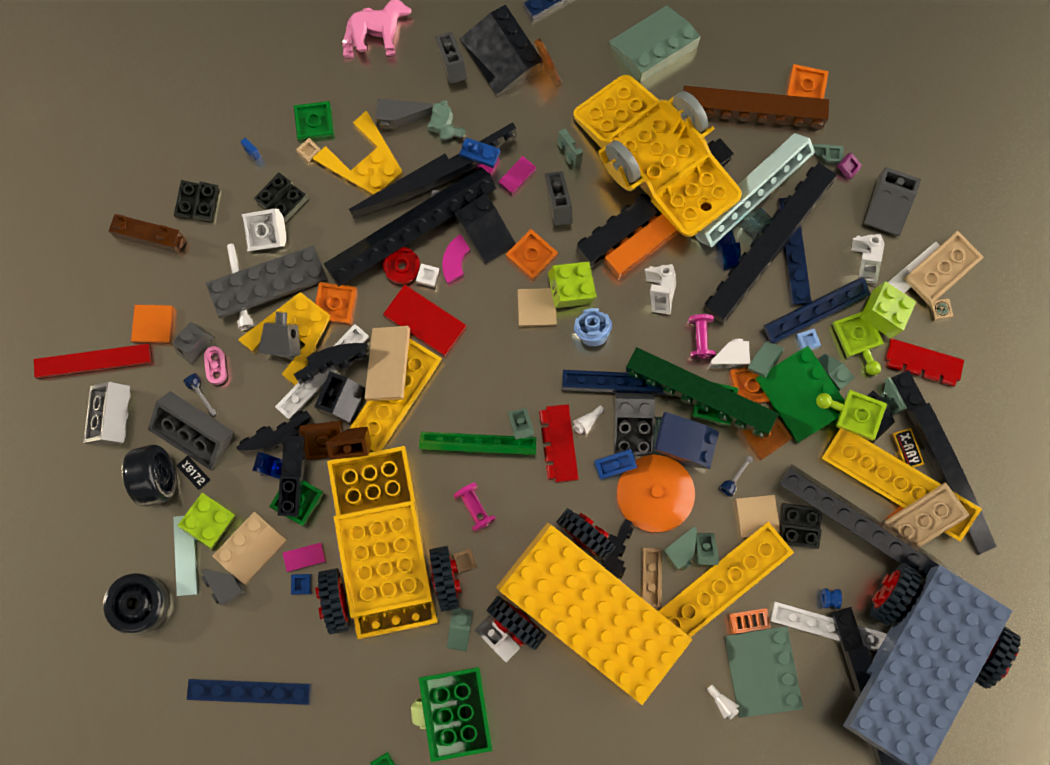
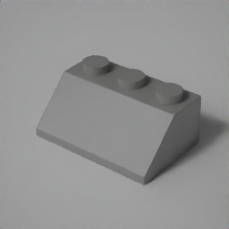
M113 382L90 386L83 443L107 445L124 443L126 438L125 426L129 416L127 411L128 402L131 398L130 386Z

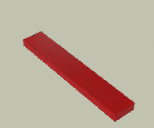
M141 344L33 359L34 377L40 379L151 364V345Z

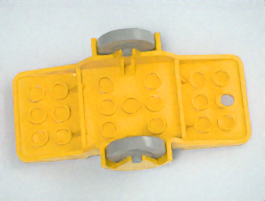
M622 75L574 109L575 121L600 146L599 156L613 179L628 191H632L640 186L651 197V202L683 236L692 237L741 200V189L712 155L704 139L715 128L713 126L708 128V118L703 107L690 93L681 91L668 101L659 100L632 76ZM703 203H709L711 205V209L709 211H703L701 209V205Z

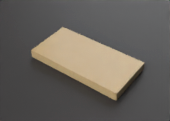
M956 231L903 279L930 306L984 257L959 231Z
M409 326L372 328L365 399L367 401L404 399L410 337Z
M945 482L882 523L918 547H921L970 515Z

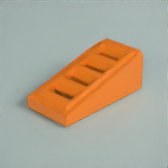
M767 608L728 614L731 634L771 628ZM760 613L763 614V619H764V624H765V625H762V626H761L760 618H759V614H760ZM753 614H755L757 626L753 627V621L751 616ZM744 616L748 618L749 628H746ZM737 617H740L742 629L738 628Z

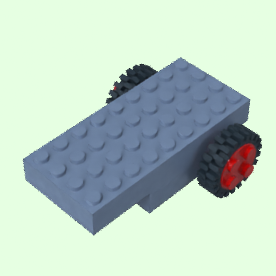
M901 563L892 571L891 575L887 574L884 577L882 588L872 598L873 603L870 615L883 624L892 626L866 672L871 676L843 725L902 765H930L974 682L985 689L996 685L997 681L999 682L1008 674L1009 668L1012 666L1011 662L1016 659L1019 652L1018 647L1021 645L1020 636L1005 627L1012 610L941 565L930 569L922 585H918L921 582V573L906 563Z

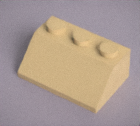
M254 511L212 557L246 585L287 540L261 515Z

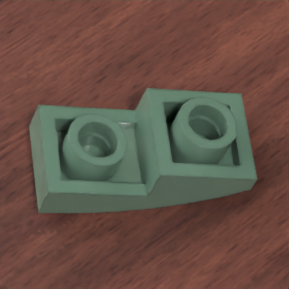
M766 341L751 361L748 370L766 378L772 366L777 364L784 348Z

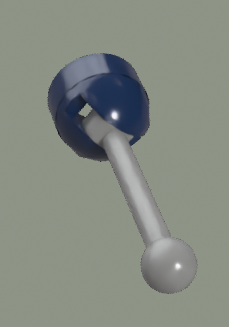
M194 373L183 380L185 386L188 389L196 390L208 408L209 415L215 416L216 410L210 406L198 388L201 382L198 375Z
M748 455L735 477L721 484L719 489L729 497L734 495L737 489L735 482L747 465L753 462V457Z

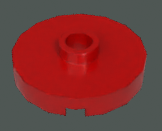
M405 247L384 258L383 269L387 278L393 283L400 285L414 281L418 276L421 266L420 259L416 253L410 248ZM403 264L405 268L400 269L399 266Z

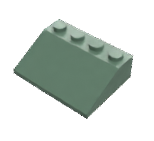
M666 5L610 40L609 44L636 80L642 83L697 48L701 36L687 20Z
M787 626L724 636L736 704L739 705L737 708L739 718L804 709Z

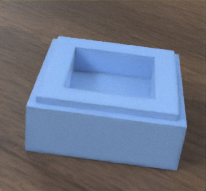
M815 328L796 335L800 349L809 346L811 350L821 347Z

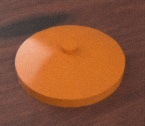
M647 455L636 459L637 468L623 472L618 481L616 496L621 513L625 519L632 522L634 527L645 532L662 533L676 528L688 517L694 505L695 489L691 476L679 462L667 456Z

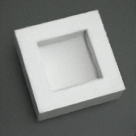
M421 264L416 283L435 288L440 271L439 268Z

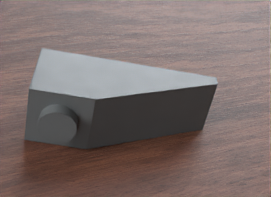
M449 32L435 36L449 83H458L466 80L467 74L464 60L453 33Z
M378 99L375 116L377 127L382 129L398 128L431 116L433 104Z
M563 171L545 173L554 226L573 223L572 205Z

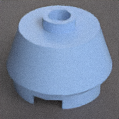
M598 308L584 310L583 314L576 318L574 324L575 333L588 346L602 345L607 340L612 329V321L608 314L600 312Z

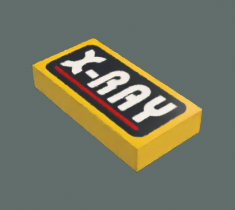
M911 428L891 434L900 460L913 468L924 465Z

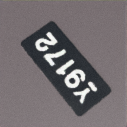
M186 456L177 464L181 472L198 490L210 481V478L189 456Z

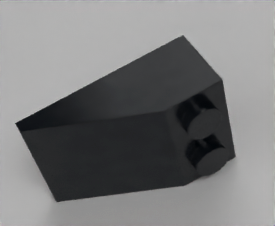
M486 194L454 213L456 223L485 265L510 250L516 244L497 209Z

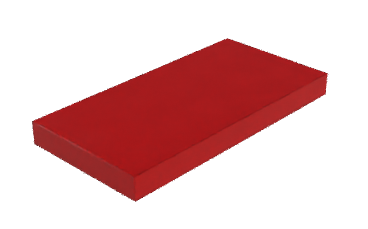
M405 284L383 313L384 317L396 325L409 326L411 335L444 357H446L467 327L466 324Z

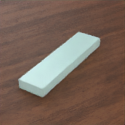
M184 516L173 517L176 592L178 597L198 594L196 541L177 526Z

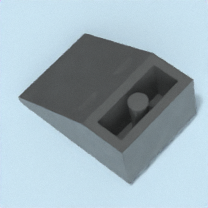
M885 167L878 177L864 225L900 236L916 197L921 179Z
M615 393L614 454L631 449L634 455H653L655 397L653 394Z

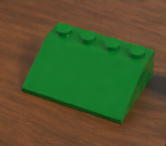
M809 346L772 367L766 378L762 376L755 378L797 443L839 418L841 411L830 407L822 409L816 403L818 395L822 393L829 394L832 400L844 404L845 400Z
M479 667L418 678L431 762L493 751Z

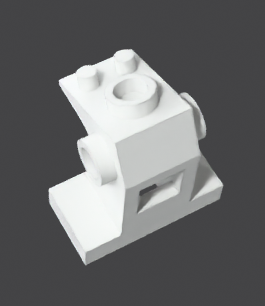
M871 234L863 237L856 236V238H853L851 251L863 253L859 278L864 277L867 283L877 284L885 245L881 234Z
M673 264L661 265L659 267L650 266L645 269L646 281L659 284L651 285L652 312L670 315L676 288V274Z

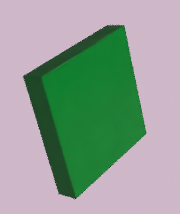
M330 101L293 105L298 141H306L308 138L314 140L334 137Z

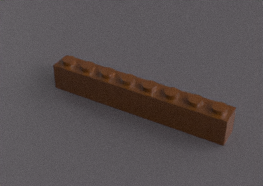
M684 85L682 90L690 93L698 100L707 118L721 117L725 120L733 118L740 121L774 122L778 125L793 124L798 127L805 125L813 128L824 127L829 118V99Z

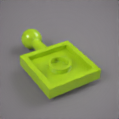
M863 311L833 322V327L847 358L863 353L867 362L866 372L872 376L879 374L881 365L879 362L874 361L870 350L883 345L884 342L879 331L860 318Z
M853 390L847 392L844 404L832 400L831 396L827 393L818 395L816 399L817 405L822 409L830 407L841 411L836 427L871 441L875 440L887 403Z

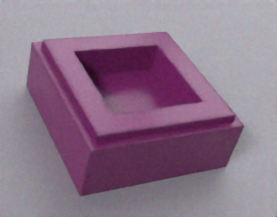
M848 153L837 167L847 179H852L862 165L852 153Z

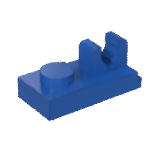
M466 138L462 144L459 156L494 168L501 151L496 147Z
M631 449L594 461L601 479L637 468L636 459Z

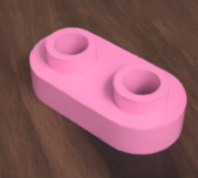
M212 346L204 353L206 378L210 383L220 385L227 378L225 354L219 347ZM214 355H218L216 360L212 359ZM216 373H220L219 378H214Z

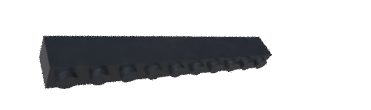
M721 138L715 142L712 140L707 144L712 155L722 167H725L732 161L734 153ZM647 193L639 195L632 205L628 204L623 207L619 215L611 216L606 221L607 224L603 227L598 226L592 231L591 236L588 238L584 237L577 243V254L584 262L590 263V268L605 258V254L610 249L618 248L623 239L626 237L630 239L639 227L642 226L644 228L649 224L648 221L655 215L658 217L662 214L651 202V197Z
M819 162L815 167L812 166L806 173L807 178L797 184L795 187L796 192L793 196L789 195L783 203L785 206L782 210L778 209L772 217L774 220L771 224L767 223L761 231L763 234L760 238L756 237L750 245V251L742 254L739 259V265L731 268L727 275L729 276L725 282L721 281L716 288L717 293L714 297L711 295L705 302V312L707 314L713 315L714 319L723 325L834 184L837 177L836 173Z
M479 167L324 263V266L338 287L451 218L456 211L482 195H488L497 188L491 175L482 167Z
M793 464L789 466L781 478L780 485L899 563H906L921 573L922 578L925 579L930 569L938 565L943 566L962 578L961 573L921 547H918Z

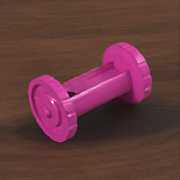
M709 314L690 316L688 318L689 323L696 324L697 351L691 352L690 358L697 360L714 358L716 352L708 350L707 324L714 321V316Z
M476 482L463 487L453 495L455 499L462 498L476 523L472 527L474 532L487 527L496 520L495 515L488 517L473 490L477 488ZM477 514H482L483 519H478Z

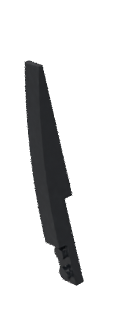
M512 122L479 142L499 148L503 143H509L515 139L517 128ZM444 153L351 207L349 211L352 217L356 218L384 209L438 187L481 164L461 157L459 153L449 159Z
M907 370L892 377L907 406L905 410L925 446L923 450L940 483L946 482L952 491L979 506L930 403L926 404L910 371ZM981 511L967 531V535L978 555L996 547Z
M852 607L830 613L855 687L853 692L857 701L871 676L866 672L872 664V660L867 646L863 644ZM871 745L877 765H902Z

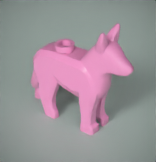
M390 0L382 10L364 8L362 11L353 13L348 20L346 34L343 39L344 58H354L353 48L355 46L358 52L367 51V46L363 42L366 33L383 38L386 56H395L393 38L397 30V20L401 16L410 15L411 9L400 0Z

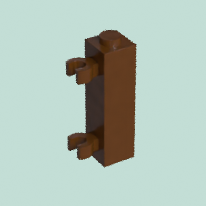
M114 214L109 228V232L115 238L174 253H179L180 248L184 245V236L180 230L129 218L120 214Z

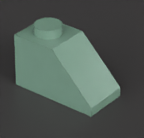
M825 353L818 358V361L838 391L855 379L842 362Z
M695 526L662 551L676 571L680 568L685 570L692 564L690 560L694 558L697 528Z
M453 609L447 648L467 652L473 610Z

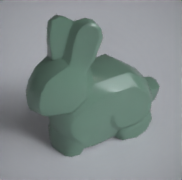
M447 100L434 103L431 121L428 123V131L440 134L439 138L442 141L450 140L454 136L463 138L466 133L464 128L452 126L454 116Z

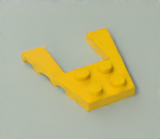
M365 111L353 122V125L376 149L351 171L326 146L312 159L327 170L338 174L344 180L355 184L361 190L374 195L393 184L403 175V171L370 115Z
M301 292L238 339L255 353L260 346L264 324L275 322L276 312H288L287 323L297 324L299 340L305 344L300 351V356H296L281 374L294 385L298 383L294 373L308 366L309 361L306 357L314 354L316 345L322 337L331 317Z

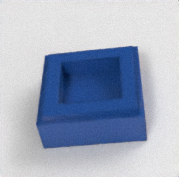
M246 137L241 140L243 149L254 160L257 161L261 158L258 149Z
M291 574V595L312 594V574Z

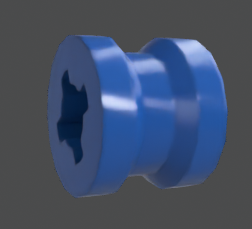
M823 588L821 593L822 607L840 609L842 605L841 590L835 589L830 591L828 588Z

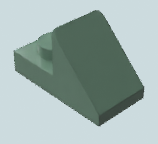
M527 408L508 412L515 439L533 437L535 435Z
M697 533L694 554L696 564L718 565L719 556L714 533Z

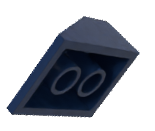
M664 412L654 450L690 467L710 469L719 431L707 425Z

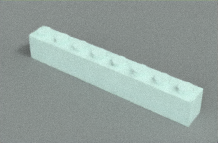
M794 133L738 184L742 192L741 200L695 235L697 241L713 247L815 153L810 138Z

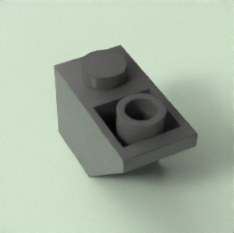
M208 569L201 571L204 575L202 580L207 587H211L213 591L211 595L216 604L220 603V605L226 606L246 594L239 580L234 575Z

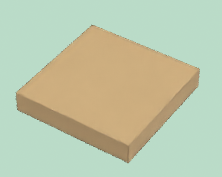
M551 288L518 289L519 327L557 325L556 309Z
M775 495L735 499L741 538H748L768 521L778 534H781Z

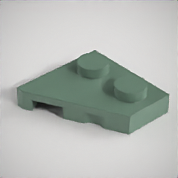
M565 128L558 131L557 143L560 149H564L567 162L572 164L574 169L580 167L583 157L582 149H576L574 145L576 144L575 140Z

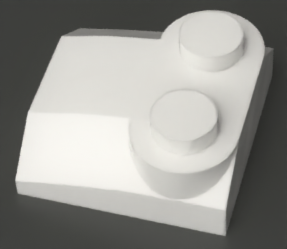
M279 209L242 214L248 246L247 252L285 245L286 231L284 218Z

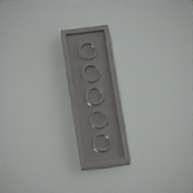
M313 245L206 282V286L220 319L317 285L319 282H325L327 277Z

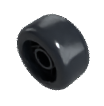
M154 444L130 450L125 455L122 462V478L125 489L134 503L142 507L165 503L173 497L177 484L176 472L173 462L164 448Z
M140 573L127 574L115 580L108 588L103 600V611L107 622L115 630L128 635H143L155 630L165 620L169 610V596L164 585L156 578ZM136 598L138 605L135 609H132V602Z

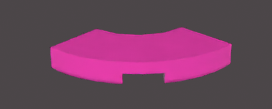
M461 234L450 242L443 256L442 268L447 284L464 276L462 261L465 255L470 252V248Z

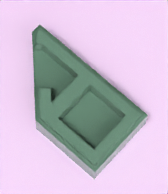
M812 144L815 151L814 155L823 164L838 165L844 158V146Z
M891 377L886 378L881 398L888 404L892 415H895L907 409V406Z

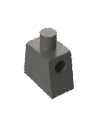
M278 311L276 312L275 322L264 324L259 353L287 357L300 356L297 324L287 323L288 312Z
M190 322L173 341V346L176 353L192 365L215 337L200 325Z

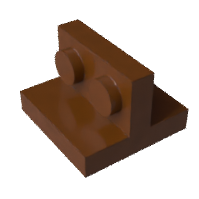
M342 421L312 423L300 426V434L305 436L304 451L307 460L329 458L326 441L343 432Z

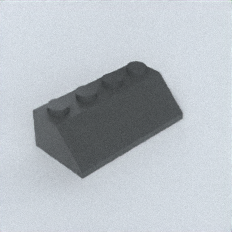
M171 391L156 401L148 427L149 431L209 470L214 468L224 454L234 433Z

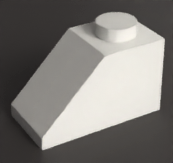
M733 339L712 359L709 368L748 367L750 364L749 341H743V339Z
M489 616L475 629L505 662L520 649L508 634L497 627Z

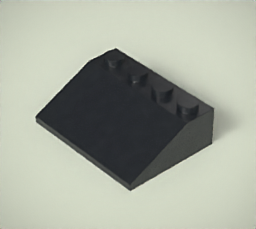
M506 4L489 13L460 38L461 43L496 97L543 71L542 58Z

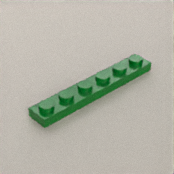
M421 432L419 449L536 455L537 437L515 439V436Z

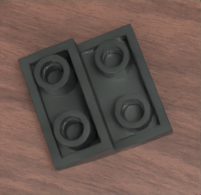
M279 172L254 197V200L265 210L279 209L283 215L284 224L309 199L304 192L294 186L289 179Z
M181 180L174 217L212 221L219 185L201 181L194 183Z
M783 503L780 520L781 534L779 535L788 545L819 549L822 529H820L822 512L815 507Z

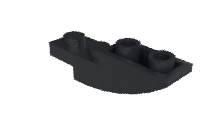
M347 343L323 349L306 357L310 364L294 373V376L300 385L302 383L307 384L314 379L315 375L319 373L324 374L329 371L332 365L335 366L337 371L349 368L353 361L364 359L368 352H370L367 343Z
M307 410L304 412L300 411L288 423L283 422L279 424L275 431L270 426L259 428L254 436L244 438L236 448L242 454L263 453L283 447L284 435L300 436L298 433L300 426L309 424L313 421V418Z
M283 436L282 472L279 480L277 516L298 517L305 464V436Z
M627 519L623 520L617 537L612 534L608 536V539L616 548L606 561L602 560V566L616 578L619 577L621 579L626 567L623 566L625 562L618 559V556H623L626 546L623 545L625 539L630 538L634 529L631 527L632 522Z

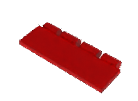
M893 338L889 341L885 359L889 360L887 365L889 368L901 371L903 365H905L904 372L909 370L912 375L920 376L921 371H923V378L936 382L942 376L941 383L955 387L957 381L961 380L964 359Z
M569 404L546 406V410L539 411L541 425L548 424V427L541 428L543 444H551V446L543 447L545 462H553V465L546 466L547 479H555V483L579 480Z

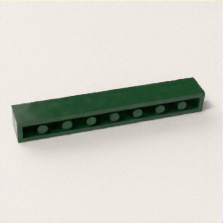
M638 347L635 348L626 366V372L631 378L636 380L640 378L646 381L645 383L650 387L656 388L657 386L663 389V392L667 395H676L686 404L691 405L693 403L699 406L698 408L703 412L709 413L710 411L716 414V417L720 420L733 422L734 426L739 429L745 430L746 428L753 431L752 434L759 438H767L779 415V413Z

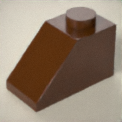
M368 427L350 428L326 441L330 460L369 456L372 444Z

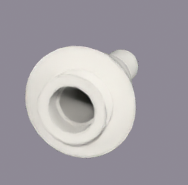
M600 405L593 412L573 421L574 430L580 435H587L597 417L605 411L604 408Z
M713 684L707 688V691L715 699L724 720L727 717L731 720L739 713L737 710L739 705L723 694H720Z

